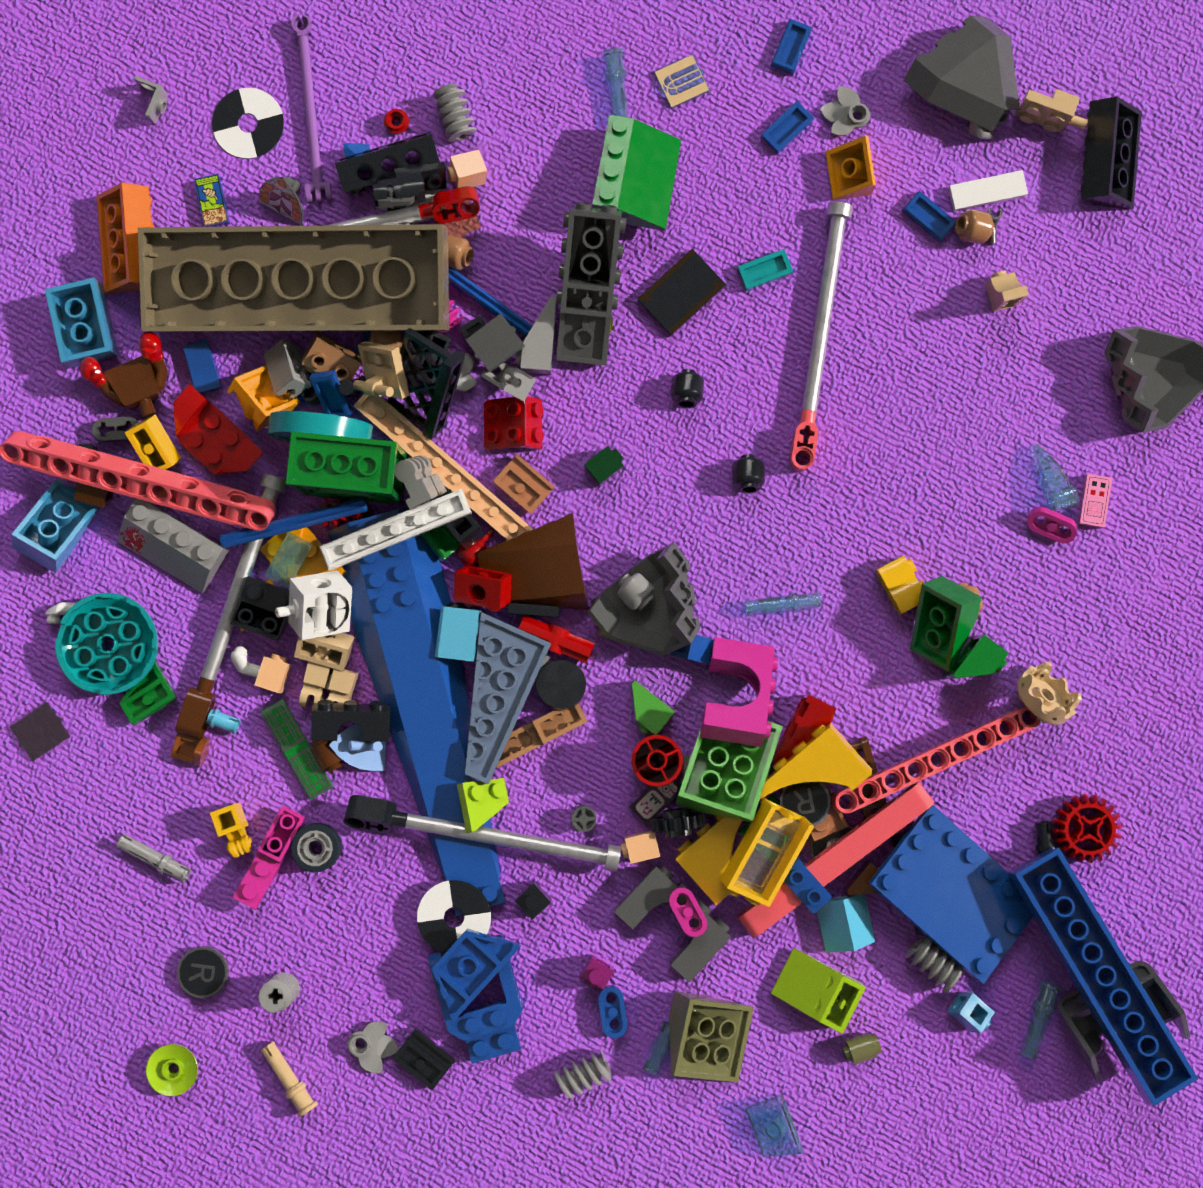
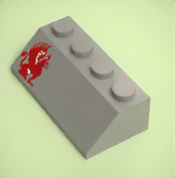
M136 498L123 518L117 542L201 593L205 592L229 553L228 549L223 548L218 543L151 502Z

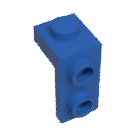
M798 855L784 882L812 913H816L832 899V896L807 869L804 861Z

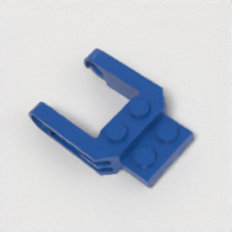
M503 934L495 935L496 937L504 939ZM437 952L428 955L430 970L447 1030L450 1034L466 1041L471 1063L474 1064L521 1050L522 1047L515 1023L523 1010V1002L511 960L498 972L506 1001L499 1000L468 1009L453 1021L449 1015L450 1011L445 999L443 1000L440 992L439 983L436 981L432 971V967L439 961L442 953Z

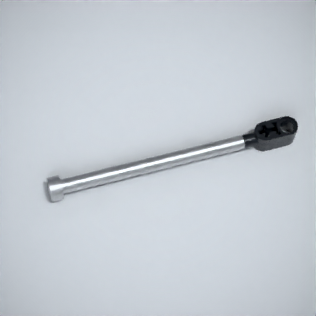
M362 795L350 796L343 821L348 827L376 833H390L394 826L604 864V870L614 872L618 870L621 846L608 844V848L603 849L482 826L476 831L466 834L464 823L396 811V804L391 801Z

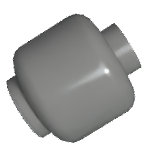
M640 573L632 576L626 574L618 582L620 588L617 596L631 610L639 609L642 611L655 598L653 595L654 586Z

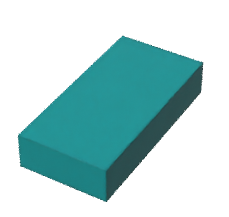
M785 249L737 267L746 291L793 274V269Z

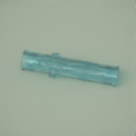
M796 592L790 596L744 600L746 616L794 611V613H797L804 609L822 608L820 592L799 595Z

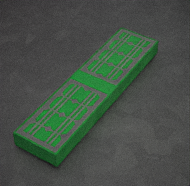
M285 699L261 711L310 800L333 788L334 786L326 771L321 770L311 752L312 747Z

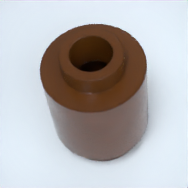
M314 740L310 743L312 747L311 752L322 771L327 769L331 773L343 766L340 762L342 759L329 746L332 741Z

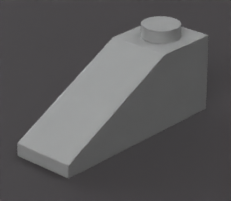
M551 295L523 341L525 347L517 352L516 365H521V370L525 373L547 375L552 373L557 309L556 295Z

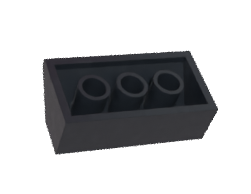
M1118 96L1090 101L1087 113L1088 129L1085 137L1086 152L1085 160L1083 161L1084 176L1083 184L1081 185L1082 200L1094 206L1134 209L1142 111Z

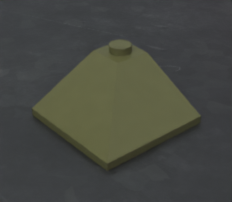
M674 991L669 1015L671 1075L738 1083L754 1007L704 995Z

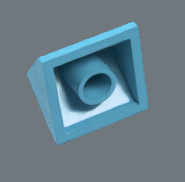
M441 606L435 657L476 662L482 611Z
M865 894L844 895L832 898L817 911L826 953L855 951L875 942Z

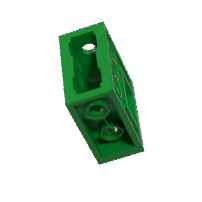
M291 431L286 484L303 496L345 500L364 498L366 502L403 505L405 485L396 478L395 466L399 461L408 459V455L395 441Z

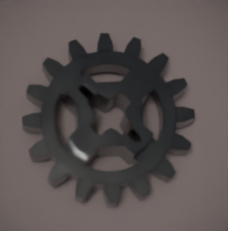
M686 807L667 809L662 812L663 816L650 819L651 832H664L666 838L691 835L693 829L706 825L705 813H691V810Z

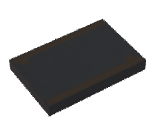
M692 248L637 298V301L672 336L724 289L726 284Z

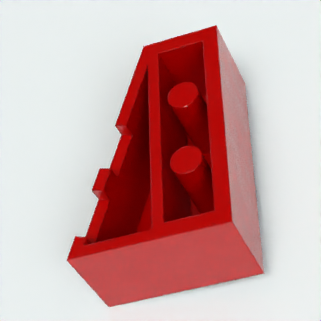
M803 694L775 749L771 763L775 765L782 758L788 760L794 755L792 750L799 743L804 741L807 744L814 738L811 734L823 724L826 727L832 722L833 714L837 708L809 694Z

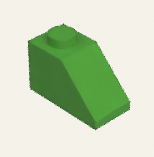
M634 680L631 685L635 719L639 722L637 728L648 736L651 733L657 735L675 711Z

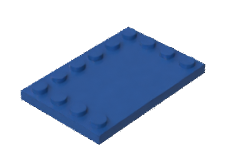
M934 805L918 816L867 883L981 984L985 983L1033 917L1008 872Z

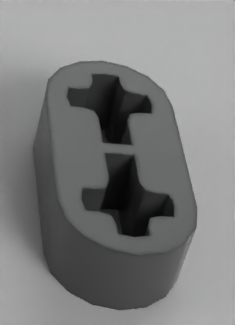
M132 417L101 418L94 422L92 433L95 438L102 442L129 441L124 433L126 431H120V428H127L129 423L134 426L139 421ZM104 424L109 428H114V431L106 432L105 437L104 434L99 433V429H103Z

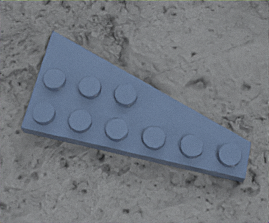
M482 612L480 616L465 774L489 784L551 643Z

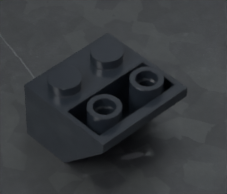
M248 576L230 624L279 641L289 623L288 616L278 618L275 615V609L289 606V590Z

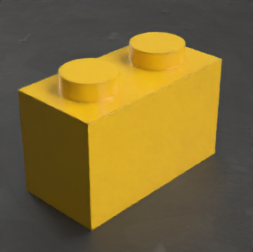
M156 414L135 424L124 432L143 464L166 470L181 459Z

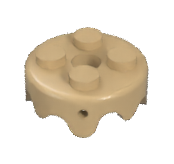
M1044 662L1036 667L1031 665L1018 678L1017 689L1019 699L1042 723L1061 725L1067 722L1077 713L1074 709L1082 699L1081 694L1078 692L1070 693L1065 678H1053L1050 676L1052 671V664L1050 662Z

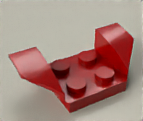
M190 384L173 402L178 441L216 476L223 473L248 471L264 453L242 430Z

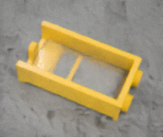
M763 798L753 822H751L723 875H720L719 879L725 885L724 890L731 895L738 897L741 894L746 897L747 901L756 906H759L761 903L770 907L812 832L814 825L805 817Z

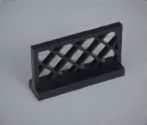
M409 328L405 331L400 354L402 356L405 377L411 385L408 391L409 393H415L419 403L414 404L410 394L403 398L406 405L397 401L395 397H389L388 403L399 413L423 427V436L432 440L445 428L466 355L458 350L451 354ZM411 340L418 343L421 351H415ZM433 353L443 359L441 364H436L432 356ZM419 356L425 357L429 367H423ZM411 358L416 369L411 370L406 359ZM427 372L433 373L436 383H431ZM419 374L424 385L419 386L414 375ZM423 390L428 391L431 401H426L422 393ZM418 408L423 409L427 417L426 419L419 414Z

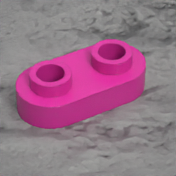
M1046 507L1033 508L1028 514L1027 524L1033 532L1058 543H1069L1075 539L1077 525L1073 519ZM1038 516H1043V517H1045V518H1044V519H1038L1037 517H1038ZM1061 526H1066V527H1068V528H1067V529H1061L1060 527H1061Z
M677 887L672 890L669 895V904L683 931L691 937L702 935L707 929V919L693 893L686 887ZM684 895L686 902L684 904L677 903L678 896ZM692 918L699 920L696 927L689 925V921Z

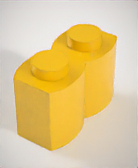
M904 555L875 570L879 581L899 615L918 606L921 586L924 583L922 580H917L914 574L917 569L910 558L906 559Z

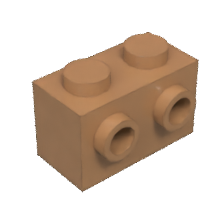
M316 331L302 355V365H304L308 372L317 373L335 370L340 383L344 380L351 381L362 364L360 354Z

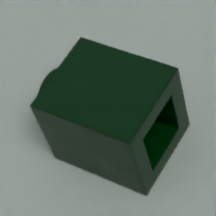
M606 446L586 462L584 468L597 484L602 486L623 469L622 461L624 458L616 448L611 450L609 446Z

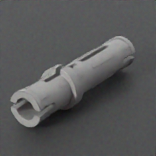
M123 834L116 845L117 849L157 869L158 873H165L181 883H185L191 873V868L173 860L171 855H164L127 834Z

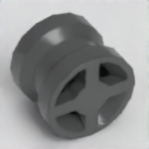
M585 805L577 807L573 811L571 818L572 825L580 832H587L593 829L597 820L593 808Z

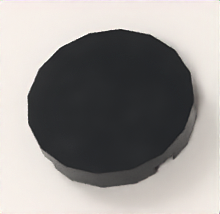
M568 660L549 662L541 668L537 676L536 691L538 698L547 707L561 711L575 707L581 702L586 691L584 673L576 664Z

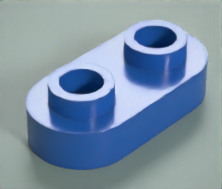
M608 985L604 990L601 989L598 996L602 1030L610 1038H619L627 1030L624 996L618 987ZM608 994L615 995L616 999L614 1002L606 1000ZM613 1019L619 1021V1026L616 1028L610 1026V1021Z

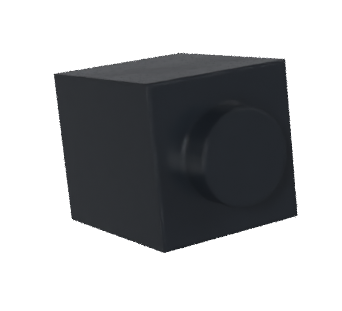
M533 881L515 899V902L531 920L552 901L551 897L536 881Z

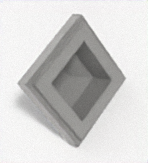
M970 121L969 135L988 140L994 138L992 131Z

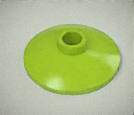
M167 1044L161 1046L152 1053L147 1062L146 1075L148 1082L155 1091L162 1095H181L188 1091L196 1081L198 1075L197 1060L193 1053L182 1045ZM171 1064L178 1066V1072L171 1070Z

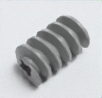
M457 84L444 85L433 93L434 98L437 100V108L440 109L439 115L443 118L442 124L446 128L445 134L449 137L447 140L449 142L464 140L477 132L476 127H468L474 122V119L465 117L471 113V109L463 108L468 104V100L460 99L466 93L463 89L457 90Z
M926 936L913 944L906 953V958L912 955L915 956L912 961L913 965L919 962L922 963L919 969L921 973L927 969L930 970L927 976L928 979L937 977L936 987L942 983L945 984L942 990L943 993L951 990L962 974L963 968L955 964L952 958H947V954L940 950L935 943L932 944V941Z
M282 972L274 975L260 989L259 1002L261 1006L271 1013L286 1009L299 995L300 985L298 980L290 973Z
M601 1049L600 1058H597L594 1053L590 1054L591 1062L582 1057L581 1067L572 1062V1071H569L566 1066H563V1075H560L556 1070L554 1071L561 1091L569 1099L574 1098V1090L579 1095L583 1094V1086L589 1091L592 1090V1081L597 1086L602 1085V1077L607 1082L611 1081V1069Z

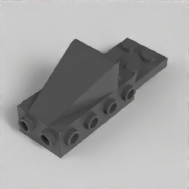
M576 202V206L571 205L569 212L564 214L563 227L568 228L567 238H562L561 253H565V264L560 263L559 279H563L562 289L558 288L556 304H561L556 360L606 365L612 310H617L619 295L614 294L615 285H620L621 270L616 269L617 259L622 260L624 244H619L620 234H625L626 218H622V211L617 210V206L602 205V208H592L591 203Z

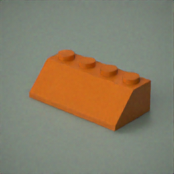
M121 182L96 195L103 289L105 294L140 291L138 228L153 227L149 186Z

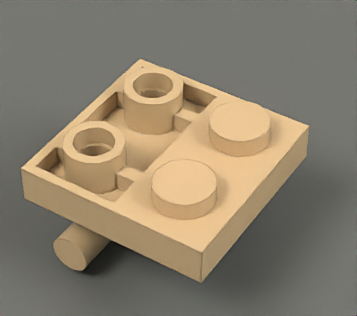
M367 341L358 344L366 381L355 380L353 382L354 390L363 391L365 395L374 397L386 396L403 399L409 396L399 347Z

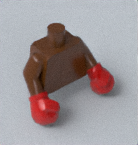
M144 332L140 336L139 347L142 354L141 357L103 373L100 364L95 358L85 357L82 359L79 366L82 377L95 387H98L102 394L119 407H126L129 410L139 408L143 419L157 414L152 402L163 397L162 390L166 387L168 370L163 360L161 340L156 333Z

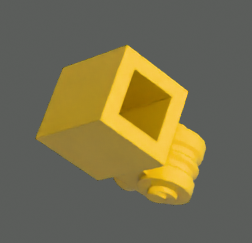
M240 802L210 813L218 837L227 836L229 841L227 842L228 846H226V849L234 858L252 852L253 842L245 830V827L249 825Z

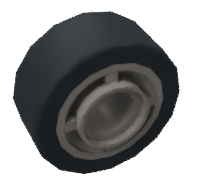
M311 823L301 828L294 836L291 844L292 857L296 864L309 872H322L330 868L339 859L342 850L341 838L337 831L324 823ZM313 841H319L322 844L323 849L320 854H316L311 850V843Z

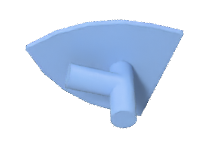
M358 723L340 732L337 741H332L329 744L330 748L340 759L353 767L369 771H385L386 742L363 741V729Z

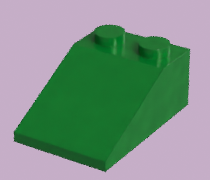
M944 576L923 583L910 650L948 672L952 671L977 621L982 597Z

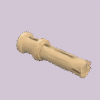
M274 1041L260 1050L286 1089L285 1097L292 1101L298 1110L297 1115L299 1118L318 1105V1102L313 1101L305 1089L307 1086L305 1082H299Z

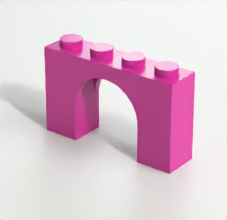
M718 637L714 638L709 672L733 675L746 680L753 687L756 699L748 705L739 707L706 702L700 737L762 747L764 738H769L771 732V723L767 722V718L772 715L774 701L769 699L770 694H774L776 679L772 678V672L776 673L778 657H774L775 647Z

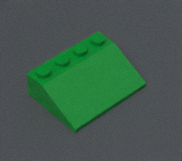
M609 115L592 208H602V205L617 206V210L622 211V218H626L627 225L666 231L681 139L636 119Z

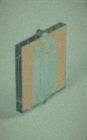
M693 54L654 71L660 86V93L664 94L670 109L710 92V88L703 76L704 70L700 69Z

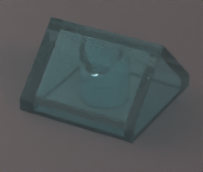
M782 1094L745 1108L763 1157L795 1155L804 1152Z

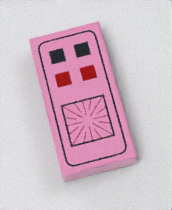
M1092 474L1085 475L1078 524L1099 528L1105 527L1112 478Z

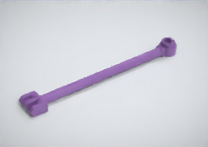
M302 13L303 23L307 24L304 30L298 28L302 24L298 14L292 18L291 26L298 36L313 182L305 184L306 200L308 203L313 201L312 192L316 193L317 202L322 201V191H325L327 201L332 200V190L330 182L322 181L308 34L312 30V22L306 14Z

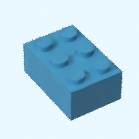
M89 278L45 289L61 363L72 368L80 366L82 359L85 357H93L97 361L119 357L103 285L98 280Z

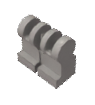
M423 455L399 461L395 466L396 478L404 483L411 497L405 500L409 509L430 502L447 491L439 474L433 475L431 461Z

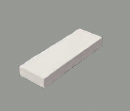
M1023 170L958 183L948 187L954 212L1026 197L1028 195Z

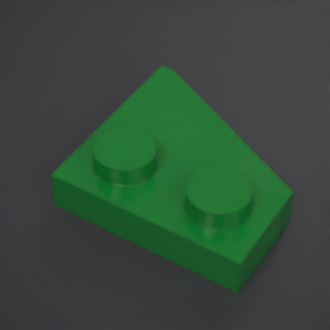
M155 660L148 675L124 695L120 705L130 723L135 726L178 698Z

